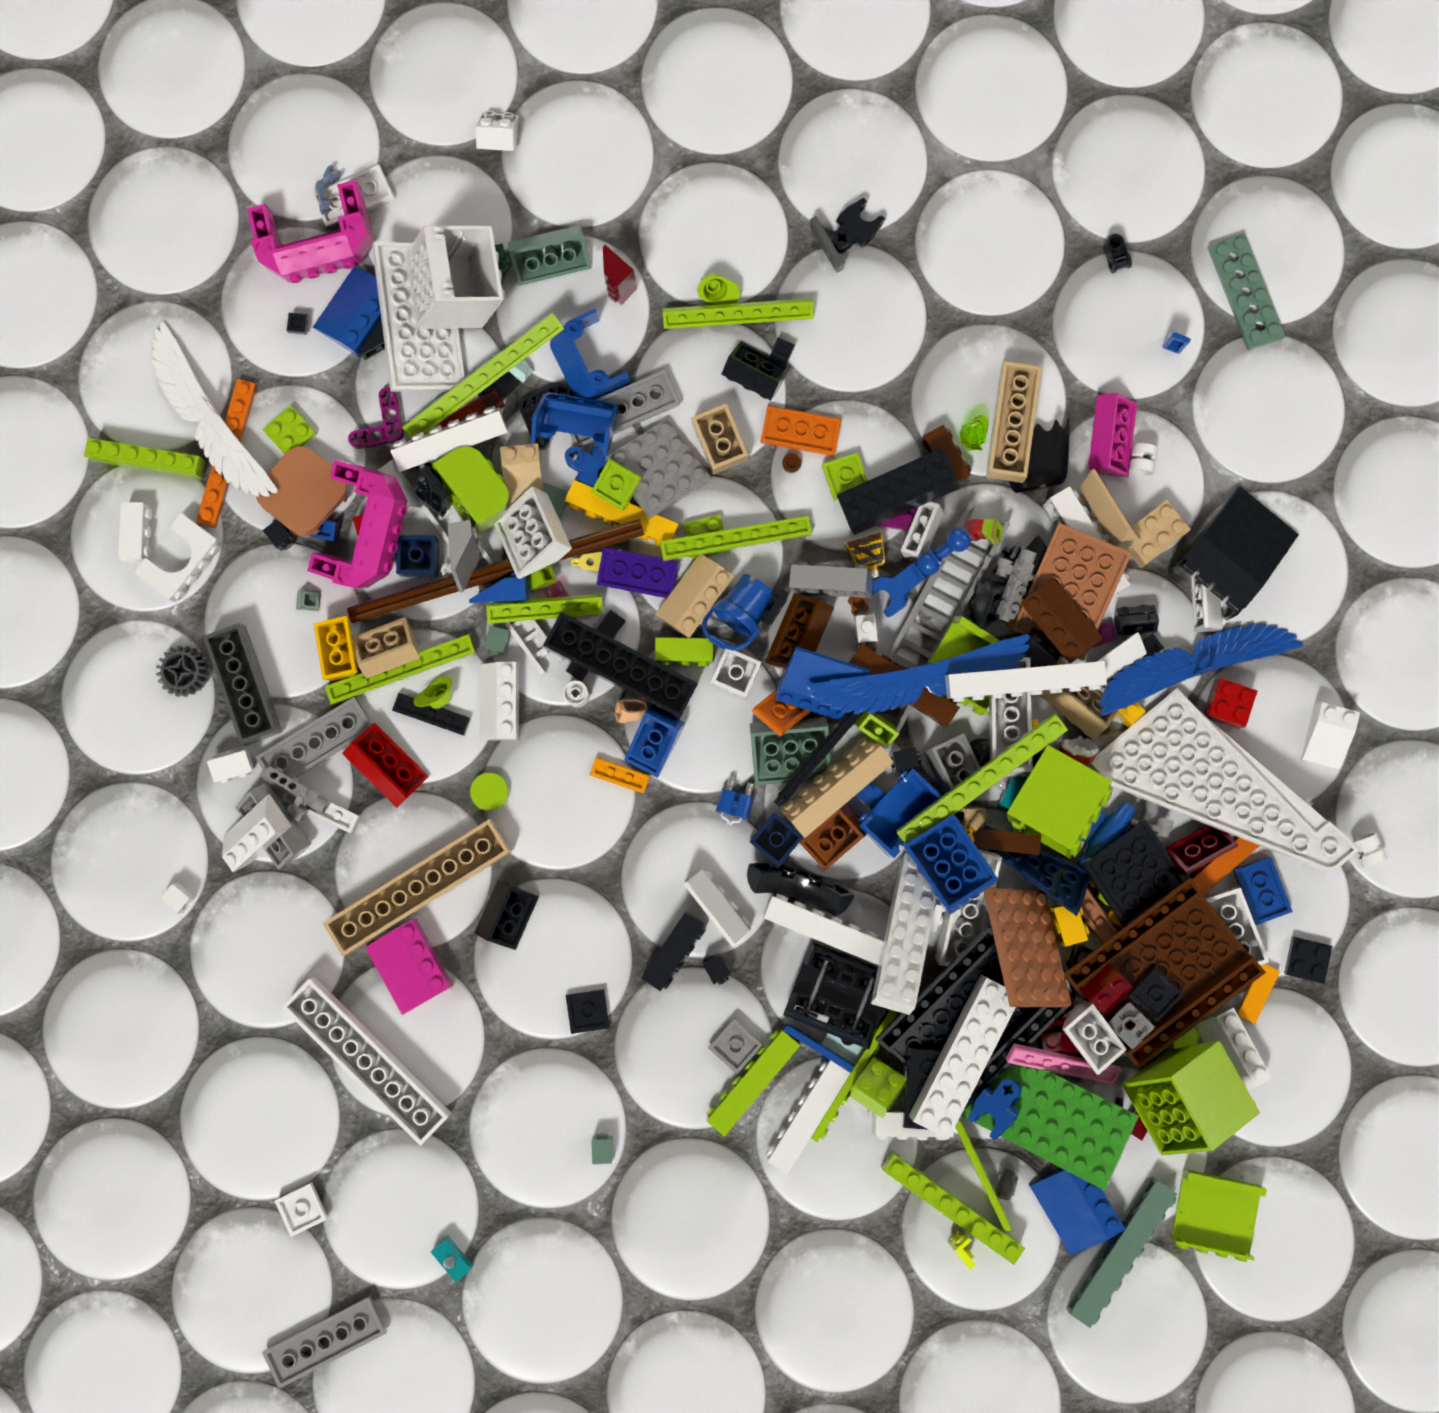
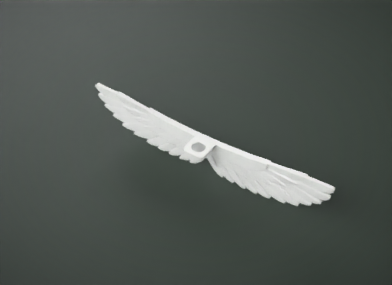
M161 322L160 331L156 328L154 332L155 339L152 338L154 349L150 350L155 359H151V363L156 369L154 374L161 381L158 384L164 391V395L170 399L169 403L177 407L175 411L181 415L180 417L185 421H199L195 432V439L199 441L200 448L204 449L205 457L209 458L211 465L215 466L216 471L220 475L223 473L225 480L228 483H232L237 490L241 488L246 494L251 492L257 497L260 494L269 497L268 491L278 493L277 487L269 478L267 472L224 422L200 385L177 339L174 338L166 323Z

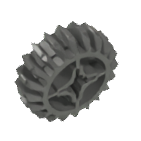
M177 646V650L170 648V653L164 652L166 658H159L162 665L156 666V668L161 669L160 672L156 673V676L161 677L158 683L163 684L162 689H168L169 694L175 693L177 697H180L181 694L183 697H188L189 693L195 695V689L198 691L202 690L200 684H206L203 678L209 677L205 673V671L209 670V667L204 666L208 661L202 659L203 654L197 653V649H191L189 646L184 648ZM181 657V659H179L178 663H177L176 665L172 666V664L174 663V661ZM190 658L193 660L195 664L196 671L191 669V662H189ZM184 669H185L186 671H189L190 673H186V672H185V673H180V672H178V671H176V670H184ZM170 672L175 675L174 681H176V685L171 680ZM190 677H194L189 684L184 686Z

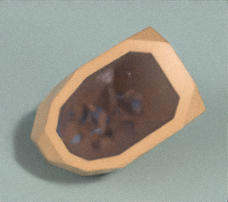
M619 700L615 707L617 723L638 721V719L643 718L649 708L643 700Z

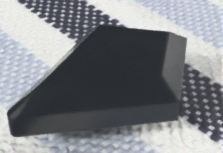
M1016 544L1010 549L1004 546L1001 550L1004 554L1003 558L1015 562L1021 552V545ZM997 565V566L995 567V569L993 570V573H994V574H995V572H996V570H997L998 565Z

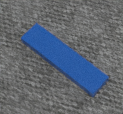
M786 1023L783 1028L786 1033L850 1073L852 1072L854 1064L826 1048L793 1025Z

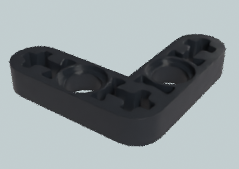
M564 383L557 384L521 399L519 410L530 437L532 428L529 424L533 420V414L537 408L536 405H532L535 404L534 399L539 404L543 394L548 392L560 393V389L567 391L565 395L571 396V390L568 385ZM525 403L532 405L530 406L531 410L527 411V409H523L525 407ZM543 438L547 439L544 441V445L538 443L540 450H546L550 446V438Z

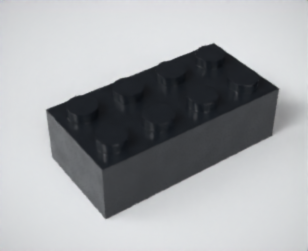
M685 911L641 979L659 991L662 988L667 989L674 979L671 977L674 971L678 973L683 966L684 961H682L684 955L689 956L693 951L695 945L692 943L694 940H700L706 929L703 928L705 923Z

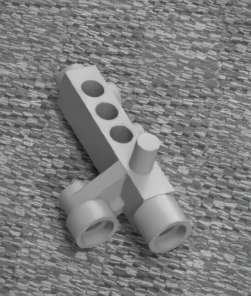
M1022 548L1019 558L1016 559L1015 563L999 557L995 574L1006 577L1007 574L1010 575L996 614H999V619L1010 622V619L1015 620L1022 598L1026 593L1027 584L1029 581L1033 582L1036 576L1032 574L1037 553Z
M265 766L262 769L260 776L265 781L296 798L294 803L288 806L286 813L293 816V819L301 823L307 816V805L321 814H324L329 807L330 801L301 785L302 782L294 776L289 778L284 775L285 771L281 768Z
M1145 801L1140 820L1131 819L1129 826L1133 827L1140 821L1146 820L1156 836L1168 838L1174 821L1160 818V806Z

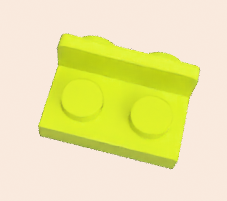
M963 1230L961 1232L956 1231L951 1235L948 1244L965 1265L971 1269L976 1265L972 1260L975 1256L966 1246L972 1240Z

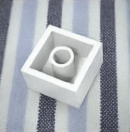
M726 649L711 680V685L746 699L762 662L737 651Z

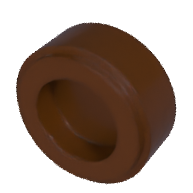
M793 453L787 454L782 462L783 469L788 473L798 472L801 468L800 457Z

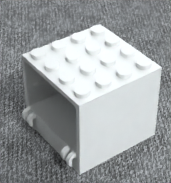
M424 225L405 256L417 329L483 328L504 301L505 291L501 287L502 273L498 268L499 254L495 250L496 236L492 231V226Z

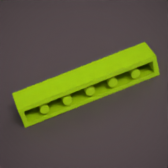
M87 438L84 457L93 462L202 480L206 461L200 456Z
M783 1028L780 1031L776 1030L769 1039L772 1041L768 1046L763 1045L757 1052L759 1055L755 1061L750 1060L744 1068L746 1072L742 1077L738 1075L732 1082L733 1087L729 1092L725 1090L720 1096L719 1100L721 1102L716 1107L713 1105L706 1113L708 1115L706 1121L724 1137L801 1046Z

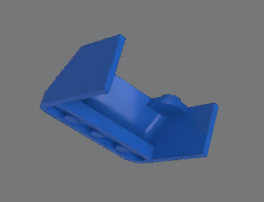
M596 309L568 321L563 326L565 329L550 341L551 351L573 395L593 400L630 384L627 372L611 380L602 370H595L589 373L574 343V340L582 336L585 328L599 322Z
M553 392L545 393L533 414L531 443H535L539 435L543 438H551L558 431L592 437L593 443L597 447L603 448V456H607L612 444L618 406L614 403Z

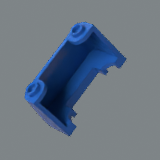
M913 768L903 770L899 774V780L869 813L864 812L858 819L860 821L858 826L890 858H895L899 854L900 847L898 846L905 845L896 830L942 797Z

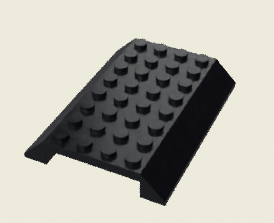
M987 926L918 995L916 1007L910 1015L900 1013L875 1038L889 1053L892 1052L906 1066L908 1065L909 1047L943 1049L981 974L1005 986L992 929ZM1016 1007L964 1110L1012 1064L1007 1063L1006 1056L1014 1043L1030 1046L1068 1007Z

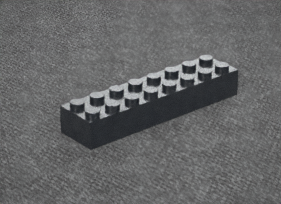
M560 612L543 644L544 649L678 719L681 718L698 683L563 612Z

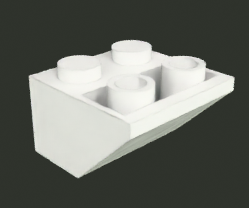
M493 111L481 113L475 126L477 149L514 151L517 144L519 115H513L511 112L495 114Z

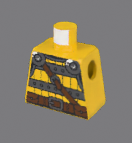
M881 532L846 542L845 548L853 564L866 566V569L874 575V579L879 578L878 567L885 564Z

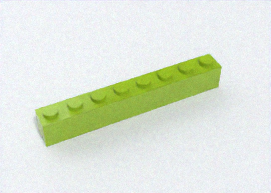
M891 1151L882 1164L881 1168L886 1174L1015 1265L1025 1250L1021 1242L1010 1234L1005 1233L1003 1229L894 1151Z

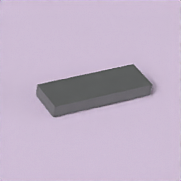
M817 216L811 218L809 226L834 270L839 273L844 268L843 260Z

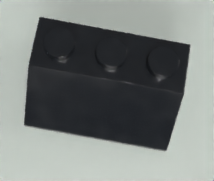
M741 341L728 356L721 375L771 401L791 367Z
M497 880L474 934L486 941L516 950L539 896L512 884Z

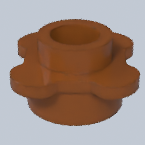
M849 597L848 603L851 605V613L853 615L869 610L866 598Z

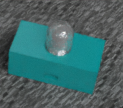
M1010 777L1008 781L1002 778L994 784L997 789L1003 791L997 805L1009 810L1028 777Z
M449 1236L443 1239L431 1251V1254L455 1282L459 1281L473 1267V1264Z

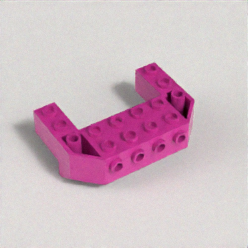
M356 180L337 184L344 211V216L338 217L340 230L284 245L279 241L272 210L266 204L247 208L254 237L250 241L258 262L267 270L289 283H299L305 278H318L320 274H333L339 269H352L356 267L355 265L361 264L374 242L361 186Z
M334 460L330 479L355 486V493L367 496L368 498L353 559L344 560L326 553H311L307 571L332 579V583L352 588H368L388 576L393 568V558L398 549L397 542L402 532V522L407 512L408 500L395 476L348 461Z

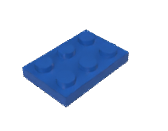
M1271 857L1233 870L1255 925L1293 912Z

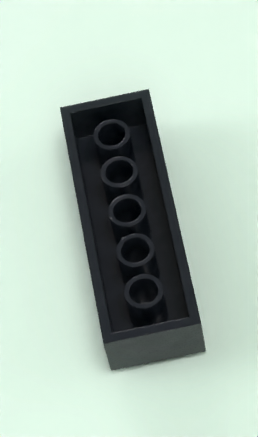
M942 447L839 493L837 498L851 531L856 535L960 489V486Z

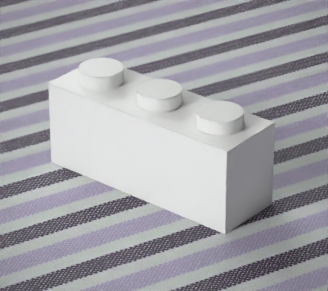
M121 502L118 559L124 562H142L150 556L151 551L148 543L151 537V528L149 527V519L152 518V510L149 505L143 502Z
M929 502L918 507L901 548V553L905 559L916 562L920 554L929 550L944 514L940 504Z

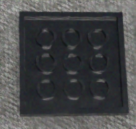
M1146 820L1140 821L1081 863L1123 928L1185 881Z

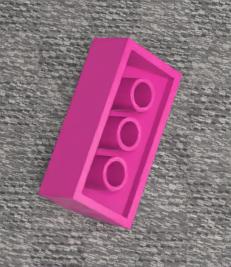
M1118 393L1097 395L1091 452L1088 461L1089 470L1095 469L1098 474L1129 477L1137 403Z

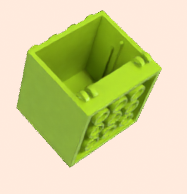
M1047 745L1007 812L1008 823L1015 828L1013 829L1014 833L1040 835L1043 844L1069 859L1072 855L1076 857L1081 849L1082 838L1087 839L1091 832L1092 823L1097 822L1101 815L1102 807L1106 806L1111 798L1113 787H1111L1112 781Z
M1220 1041L1169 1049L1122 1084L1161 1156L1213 1151L1260 1114L1255 1101L1251 1098Z

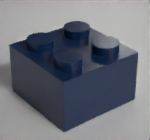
M399 535L396 574L400 577H438L439 539L436 536Z
M774 812L749 842L779 867L804 837Z

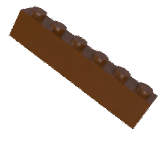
M867 643L866 645H860L849 662L850 664L870 670L869 675L906 669L901 665L897 667L892 664V659L884 654L882 656L875 653L876 649ZM926 687L923 688L921 696L915 703L912 704L911 701L909 703L910 706L944 728L948 727L960 708L957 706L958 702H953L952 698L947 699L936 696Z

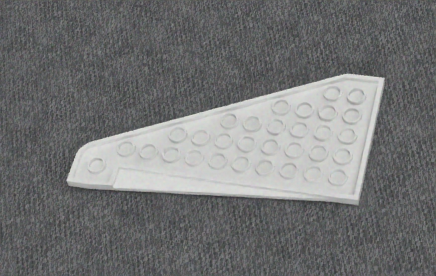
M1178 688L1098 753L1094 761L1089 763L1099 774L1112 781L1111 786L1322 871L1338 869L1359 851V848L1330 821L1328 822L1202 714Z

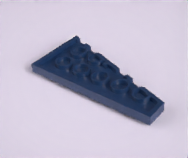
M985 824L982 828L988 830H997ZM1040 849L1039 855L988 850L999 854L1004 863L1075 916L1078 915L1091 879L1082 866Z

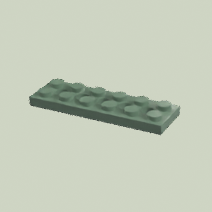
M1245 233L1209 245L1210 256L1247 351L1283 339L1285 334ZM1228 254H1235L1237 261H1231L1228 258ZM1235 271H1242L1244 278H1237ZM1242 288H1248L1251 292L1250 296H1245L1242 293ZM1249 305L1256 306L1257 313H1251L1248 309ZM1261 322L1264 325V330L1256 329L1255 323Z

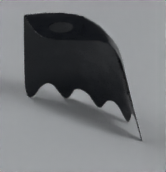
M1069 417L1064 429L1061 428L1058 420L1054 421L1052 429L1049 431L1044 430L1039 424L1035 425L1027 478L1023 483L1009 481L1015 493L1058 486L1065 481L1069 463Z

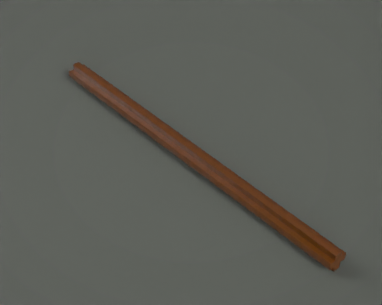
M637 519L571 539L569 543L572 549L560 560L643 536L645 534L641 521ZM505 559L474 569L465 589L511 576V573L515 572L510 560ZM450 576L348 607L347 612L351 623H356L452 594L459 590L454 577Z

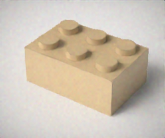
M727 403L691 417L692 425L713 475L748 461V453Z
M1166 500L1132 526L1141 542L1127 551L1132 552L1131 557L1142 568L1191 529Z
M406 617L352 637L357 664L366 679L420 659L414 632Z

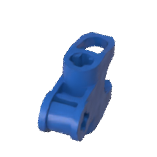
M594 446L590 453L578 447L568 448L565 452L566 463L571 469L578 472L574 480L593 488L599 478V474L607 463L605 460L606 456H603V451ZM577 455L578 460L574 459L572 461L571 456L575 457Z
M1004 1080L995 1091L986 1087L975 1101L968 1120L975 1123L984 1113H990L995 1119V1126L989 1137L997 1140L1012 1126L1020 1114V1111L1013 1105L1021 1096V1085L1015 1080ZM1007 1086H1013V1087H1012V1091H1014L1013 1094H1012V1093H1009V1094H1008V1091H1009V1090L1007 1089Z

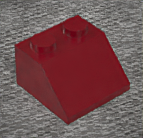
M1108 963L1080 991L1106 1016L1134 988Z

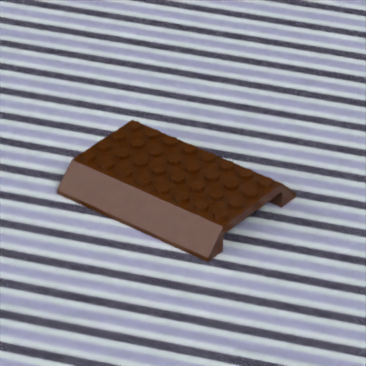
M1191 877L1064 973L1081 998L1090 1003L1092 1002L1080 990L1108 963L1133 988L1155 966L1185 994L1158 1023L1128 995L1106 1016L1097 1008L1108 1023L1130 1002L1155 1026L1149 1035L1133 1050L1117 1035L1127 1049L1125 1051L1126 1055L1138 1069L1266 973L1202 895L1203 892ZM1132 1020L1126 1024L1130 1031L1136 1026Z

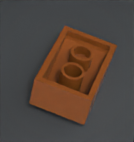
M846 803L806 838H803L800 844L826 871L867 834L858 826L860 823L858 820L859 815Z

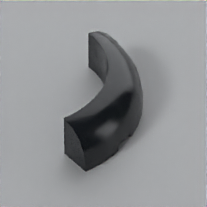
M749 863L747 880L755 894L774 893L794 897L818 906L834 917L846 911L855 894L837 883L833 886L823 881L824 877L806 870L781 865L780 868L770 867L768 863Z

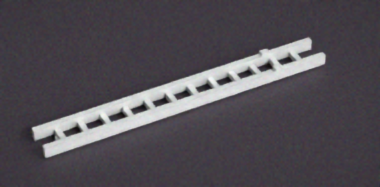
M423 464L418 465L420 469L424 467ZM403 474L423 511L449 545L448 532L445 533L439 523L452 513L458 522L464 520L450 501L446 515L443 518L440 515L435 518L428 509L427 502L424 503L416 495L415 490L418 486L413 488ZM482 547V550H479L481 555L478 563L484 559L488 564L494 563ZM483 584L478 585L481 592L486 590ZM529 620L536 630L523 640L515 628L525 621H515L513 624L504 622L539 673L544 675L546 672L536 659H542L548 654V650L542 648L533 655L526 646L529 641L538 635L541 636L544 642L547 638L537 622ZM554 654L559 663H561L563 658Z

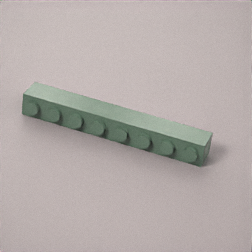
M1151 1178L1122 1224L1125 1230L1111 1239L1066 1308L1070 1315L1089 1328L1099 1321L1102 1309L1110 1304L1112 1294L1122 1285L1121 1280L1125 1274H1129L1132 1270V1263L1136 1257H1140L1143 1253V1246L1147 1240L1150 1241L1153 1238L1154 1230L1158 1224L1164 1221L1168 1208L1175 1204L1176 1192L1156 1178Z

